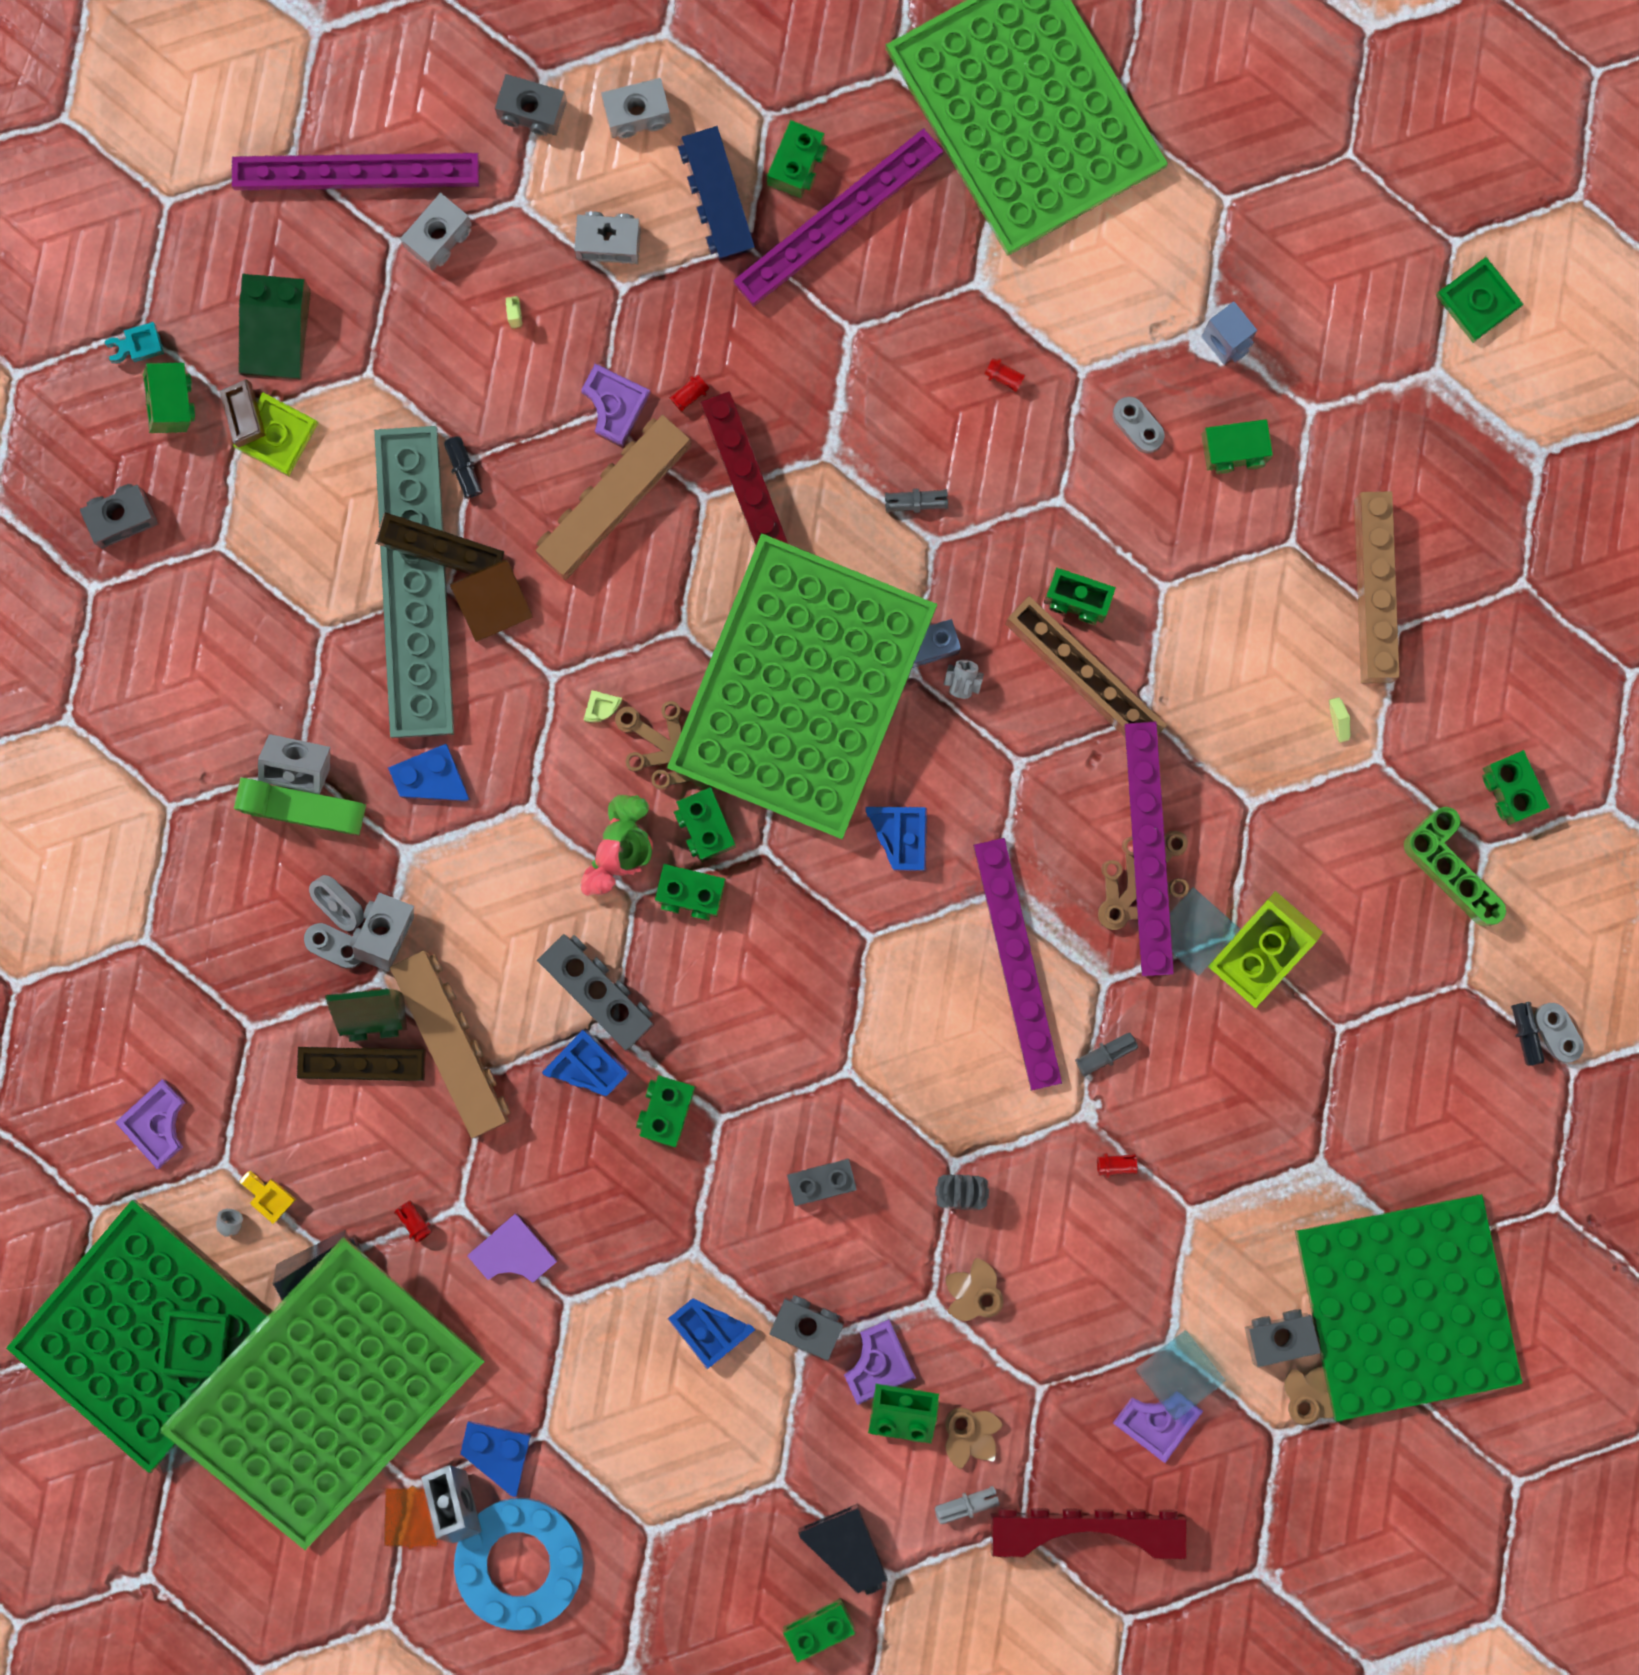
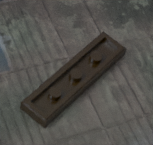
M386 512L383 514L375 542L377 545L469 575L501 562L505 552Z
M298 1047L297 1079L425 1081L426 1050Z

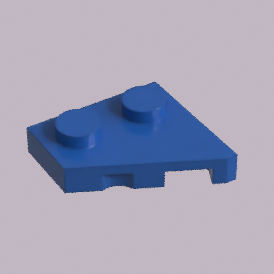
M447 744L388 767L401 798L442 799L461 802L470 800Z
M866 807L867 816L874 826L876 835L887 854L892 869L894 871H926L927 808Z
M586 1028L542 1072L546 1077H554L569 1082L571 1085L590 1089L592 1092L608 1096L630 1073Z
M694 1298L667 1318L706 1369L710 1368L755 1331L753 1326L709 1307L707 1304Z
M468 1421L460 1454L510 1496L517 1497L531 1434Z

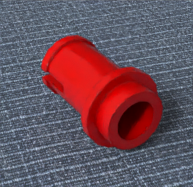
M992 358L984 375L989 377L988 381L993 379L1017 392L1025 374L1001 363L1002 359L1000 358L998 360Z
M699 374L694 378L690 376V381L669 397L680 412H683L686 407L703 395L705 397L707 395L705 392L710 388Z
M1103 1153L1102 1157H1097L1098 1175L1108 1179L1110 1175L1137 1174L1138 1163L1136 1154L1108 1156L1107 1153Z
M411 1200L401 1205V1209L397 1208L394 1211V1214L398 1216L409 1232L408 1238L410 1240L414 1239L418 1243L432 1233L429 1228L431 1224L429 1222L425 1223Z

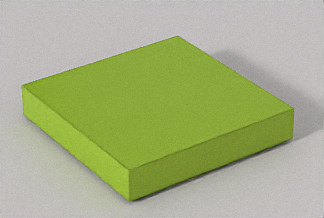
M262 392L257 405L266 436L240 448L236 445H233V447L290 476L319 422Z

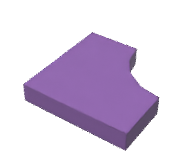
M594 364L581 390L582 394L588 397L597 409L598 421L595 434L623 447L651 394L650 390L597 364Z
M162 1079L115 1123L155 1168L160 1169L183 1148L177 1138L175 1124L178 1112L186 1102L165 1079Z
M517 1213L467 1255L487 1280L500 1273L513 1272L523 1275L533 1283L557 1262L555 1257Z
M889 1319L860 1332L863 1343L861 1357L855 1367L844 1374L857 1405L873 1398L876 1384L898 1387L915 1379Z
M1177 1391L1168 1399L1158 1403H1143L1131 1397L1113 1424L1166 1463L1203 1411Z

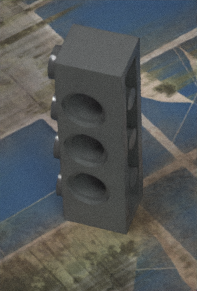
M563 934L537 961L625 1051H628L654 1026L649 1020L653 1014L641 1002L636 1006L628 998L631 992L620 980L613 983L605 975L609 969L597 957L591 961L583 953L587 947L575 935L569 938ZM575 959L582 960L584 963L583 973L580 976L572 977L568 973L569 963ZM595 982H603L606 985V994L601 999H593L590 995V987ZM618 1004H625L629 1010L627 1019L622 1022H616L612 1017V1009Z

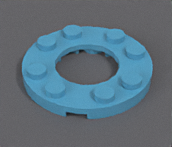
M522 1497L504 1499L482 1510L477 1514L482 1532L459 1541L455 1552V1579L465 1603L478 1617L491 1625L503 1629L527 1630L550 1622L570 1604L581 1582L584 1561L582 1546L577 1532L574 1531L571 1524L560 1511L536 1499ZM524 1532L535 1536L544 1544L550 1557V1571L546 1581L538 1590L528 1595L513 1596L502 1592L493 1583L488 1573L487 1558L491 1547L499 1538L509 1533Z

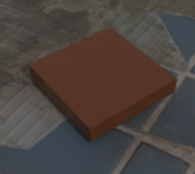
M507 559L450 584L475 642L533 618Z

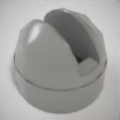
M234 1209L221 1210L216 1220L217 1231L224 1237L238 1234L242 1227V1214Z

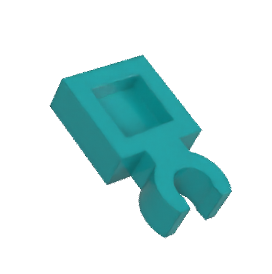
M154 322L124 330L126 339L120 340L113 337L104 341L107 348L119 347L117 354L109 356V360L113 364L123 362L128 355H131V359L134 362L164 354L158 329Z

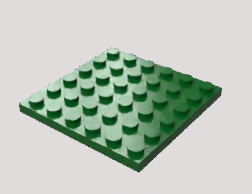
M1482 1194L1295 1230L1334 1421L1523 1384Z
M134 1199L123 1209L6 1349L150 1474L176 1445L161 1432V1427L207 1380L203 1378L157 1374L165 1309L231 1315L226 1359L264 1321L268 1314Z

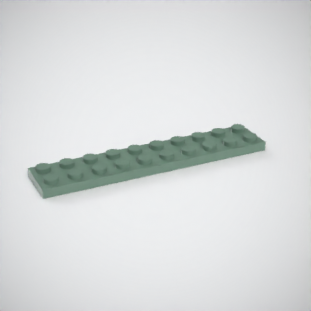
M437 426L374 430L379 528L383 514L386 512L443 531ZM380 546L390 737L395 739L454 735L445 566Z

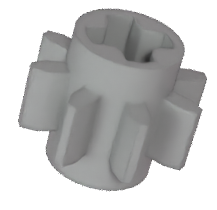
M958 660L955 666L948 665L944 685L950 686L949 692L953 696L967 699L972 696V692L979 694L984 673L978 672L979 667L976 663L969 660Z

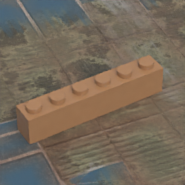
M663 414L658 420L653 418L646 424L642 430L644 435L637 442L631 441L621 453L623 457L616 465L611 463L603 470L600 475L602 480L594 488L589 486L579 497L581 502L574 510L569 508L558 519L559 526L552 533L547 531L536 544L538 548L535 550L538 557L565 581L691 447L690 438Z
M1392 491L1361 492L1354 499L1361 684L1393 683L1399 678Z
M1030 596L1007 618L1005 625L1124 737L1125 724L1157 721V736L1167 726Z
M423 950L390 966L471 1139H475L508 1123L509 1120L506 1115L510 1114L511 1111L504 1097L498 1098L493 1086L497 1085L496 1079L490 1068L485 1070L479 1059L483 1057L482 1050L476 1039L471 1041L466 1032V1029L470 1028L464 1013L462 1011L457 1013L452 1001L456 1000V996L448 982L443 984L438 974L443 970L436 955L430 956L427 951Z

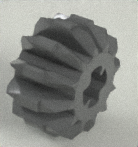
M942 1175L938 1178L935 1189L937 1205L946 1209L982 1210L987 1206L989 1198L988 1180L984 1177L971 1175Z

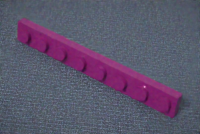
M923 128L734 279V285L754 307L943 155V150Z
M478 153L232 156V188L234 190L479 187Z
M1157 721L1125 724L1141 971L1142 976L1171 975L1174 972Z
M1005 838L975 844L973 847L1030 1091L1062 1084Z

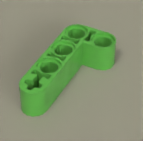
M240 778L234 809L244 814L360 836L366 804L272 786L266 782L248 778Z
M1442 807L1433 811L1406 837L1404 841L1406 854L1476 924L1484 927L1498 924L1506 915L1505 904L1445 844L1460 826L1459 814L1450 807ZM1439 814L1446 816L1449 820V828L1446 831L1437 826L1436 819ZM1417 836L1423 837L1427 841L1428 847L1424 853L1419 852L1415 848L1414 841ZM1440 858L1445 859L1450 865V871L1447 875L1441 874L1437 869V862ZM1462 881H1467L1472 886V894L1469 898L1460 893L1459 886ZM1477 899H1479V900H1478V902H1479L1478 904H1475V905H1472V904H1471L1472 902H1474V901H1476ZM1492 906L1493 909L1490 912L1492 916L1486 918L1484 916L1486 912L1485 907Z

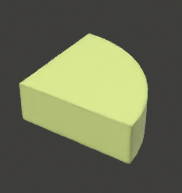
M517 296L507 297L506 310L509 325L511 328L522 327L520 300Z
M592 690L584 722H600L608 719L618 710L623 699Z
M1340 697L1330 699V714L1338 742L1348 741L1351 738L1350 716Z

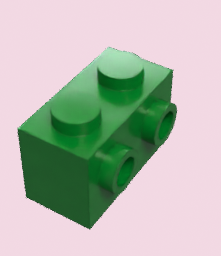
M790 120L768 171L767 185L798 198H802L805 190L810 191L816 178V173H813L817 162H823L828 146L824 145L825 133Z
M146 363L143 381L149 433L187 432L190 423L195 421L194 403H189L188 392L192 390L190 373H185L184 363Z
M1267 419L1206 427L1201 435L1207 471L1216 470L1217 474L1232 472L1235 470L1234 467L1246 466L1248 470L1265 467V463H1268L1273 456Z
M1056 567L1044 604L1050 605L1049 610L1055 613L1066 615L1068 611L1079 615V620L1096 625L1097 622L1103 623L1116 587Z
M711 787L676 801L679 809L673 812L680 828L687 827L691 838L687 839L686 843L692 857L699 855L701 862H704L736 848Z
M663 864L655 902L661 904V910L679 914L680 909L692 911L691 917L709 921L710 916L718 917L726 879Z
M658 1075L656 1081L650 1080L645 1098L650 1099L647 1111L641 1110L636 1124V1128L641 1130L639 1136L676 1148L696 1086Z
M876 1384L868 1434L932 1444L937 1420L939 1394Z

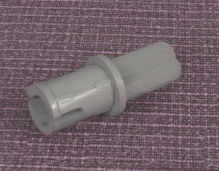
M994 1486L970 1495L962 1493L961 1498L937 1505L935 1507V1514L938 1522L946 1524L969 1516L971 1519L975 1513L1000 1506L998 1497L984 1500L996 1494Z

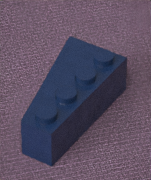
M718 126L682 136L681 145L677 146L682 164L687 163L690 176H687V181L692 195L697 193L700 206H697L696 209L701 225L707 224L710 236L705 237L710 254L716 253L718 260L754 249L755 246Z

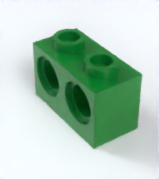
M1524 750L1482 768L1485 773L1482 775L1483 782L1489 792L1493 791L1498 802L1495 804L1496 811L1503 821L1506 820L1508 825L1550 808ZM1502 767H1507L1512 771L1513 780L1511 783L1505 782L1501 778L1500 771ZM1516 795L1521 796L1525 800L1526 808L1524 811H1519L1515 808L1513 800Z
M839 1598L783 1626V1635L796 1662L799 1663L855 1635V1626L842 1599Z

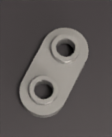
M1124 397L1116 403L1113 409V420L1130 442L1140 452L1153 453L1157 451L1164 441L1165 434L1161 425L1146 407L1134 397ZM1130 407L1134 410L1135 414L1127 416L1124 413V409ZM1144 432H1153L1155 438L1147 440L1144 437Z
M323 875L310 884L309 892L312 900L339 928L345 931H352L362 924L364 913L361 905L335 879Z
M323 923L314 924L306 930L304 943L306 948L313 954L345 968H355L363 962L355 959L354 953L349 958H345L343 955L344 948L351 946L352 936ZM318 933H322L325 936L324 942L320 945H317L314 940Z
M1546 1003L1539 1006L1534 1013L1536 1027L1541 1030L1539 1034L1553 1058L1564 1063L1579 1059L1583 1053L1584 1044L1566 1010L1557 1003ZM1550 1013H1554L1557 1016V1021L1554 1025L1548 1022V1015ZM1567 1040L1573 1045L1569 1053L1563 1048L1564 1042Z

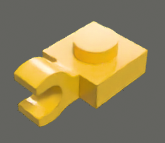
M251 1170L239 1181L255 1195L249 1204L272 1224H275L296 1200L273 1178L265 1185Z

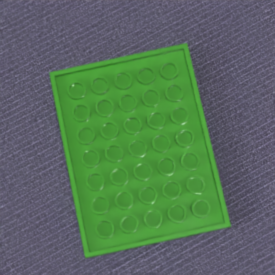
M966 0L886 44V51L1007 256L1167 168L1168 163L1071 0Z
M761 533L667 768L843 839L938 604Z
M343 1237L161 1427V1432L302 1549L306 1550L484 1363V1360L365 1254Z

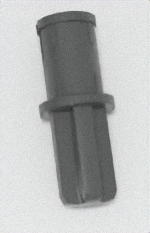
M1126 1033L1105 1045L1100 1043L1099 1048L1075 1059V1062L1083 1077H1086L1107 1064L1112 1066L1113 1061L1136 1050L1138 1045L1134 1036L1131 1033Z

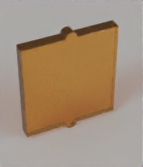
M411 1485L409 1488H386L384 1546H408V1549H413L415 1546H438V1539L435 1536L424 1488H416L414 1485Z

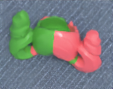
M617 795L609 803L608 816L610 825L606 827L603 833V840L598 845L595 860L586 869L581 879L580 887L584 895L606 894L616 884L613 875H634L635 872L642 871L640 866L649 863L653 850L652 840L646 832L635 824L649 810V805L645 799L637 795Z

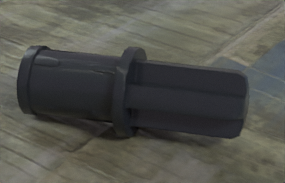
M456 436L447 439L444 442V446L453 466L451 472L456 474L464 498L470 499L482 494L483 490L473 469L475 463L470 462L461 437Z
M1531 1002L1511 1006L1518 1032L1515 1034V1037L1520 1039L1527 1066L1539 1065L1544 1062L1538 1036L1541 1030L1536 1027Z

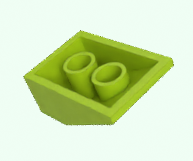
M1274 891L1208 967L1254 1008H1257L1317 942L1323 932L1278 892Z

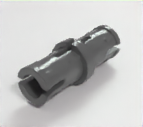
M919 488L912 489V492H886L885 502H895L886 503V513L908 510L920 513V510L948 509L947 489L919 491Z

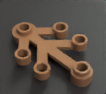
M668 701L663 704L661 709L662 715L667 721L670 740L642 722L639 713L634 708L623 707L616 713L615 722L619 730L624 733L635 732L662 750L644 755L638 752L630 753L626 758V766L630 771L639 772L644 767L670 762L681 734L679 722L681 710L676 702ZM668 706L677 708V713L674 716H667L665 714ZM631 714L633 716L632 723L624 724L622 722L623 715ZM633 757L641 759V764L637 768H633L629 764L630 759ZM657 770L651 778L653 786L659 790L666 789L669 785L690 781L701 788L712 787L678 772L667 773L664 770ZM660 774L667 777V782L664 785L655 783V778Z
M1169 831L1164 834L1167 863L1172 856H1179L1186 851L1188 840L1179 831ZM1127 837L1122 843V850L1126 856L1127 889L1120 897L1117 878L1122 873L1121 864L1114 860H1108L1101 868V872L1105 877L1106 901L1098 909V919L1105 928L1110 930H1118L1124 927L1129 919H1138L1137 907H1129L1136 899L1134 854L1127 848L1128 842L1132 840V837ZM1175 837L1181 842L1180 847L1176 850L1171 846V841ZM1110 864H1114L1117 868L1113 876L1107 873V867ZM1175 878L1167 882L1168 895L1184 897L1189 891V885L1184 879ZM1177 882L1183 885V890L1179 894L1174 891V885ZM1113 908L1119 911V917L1116 920H1112L1109 916Z

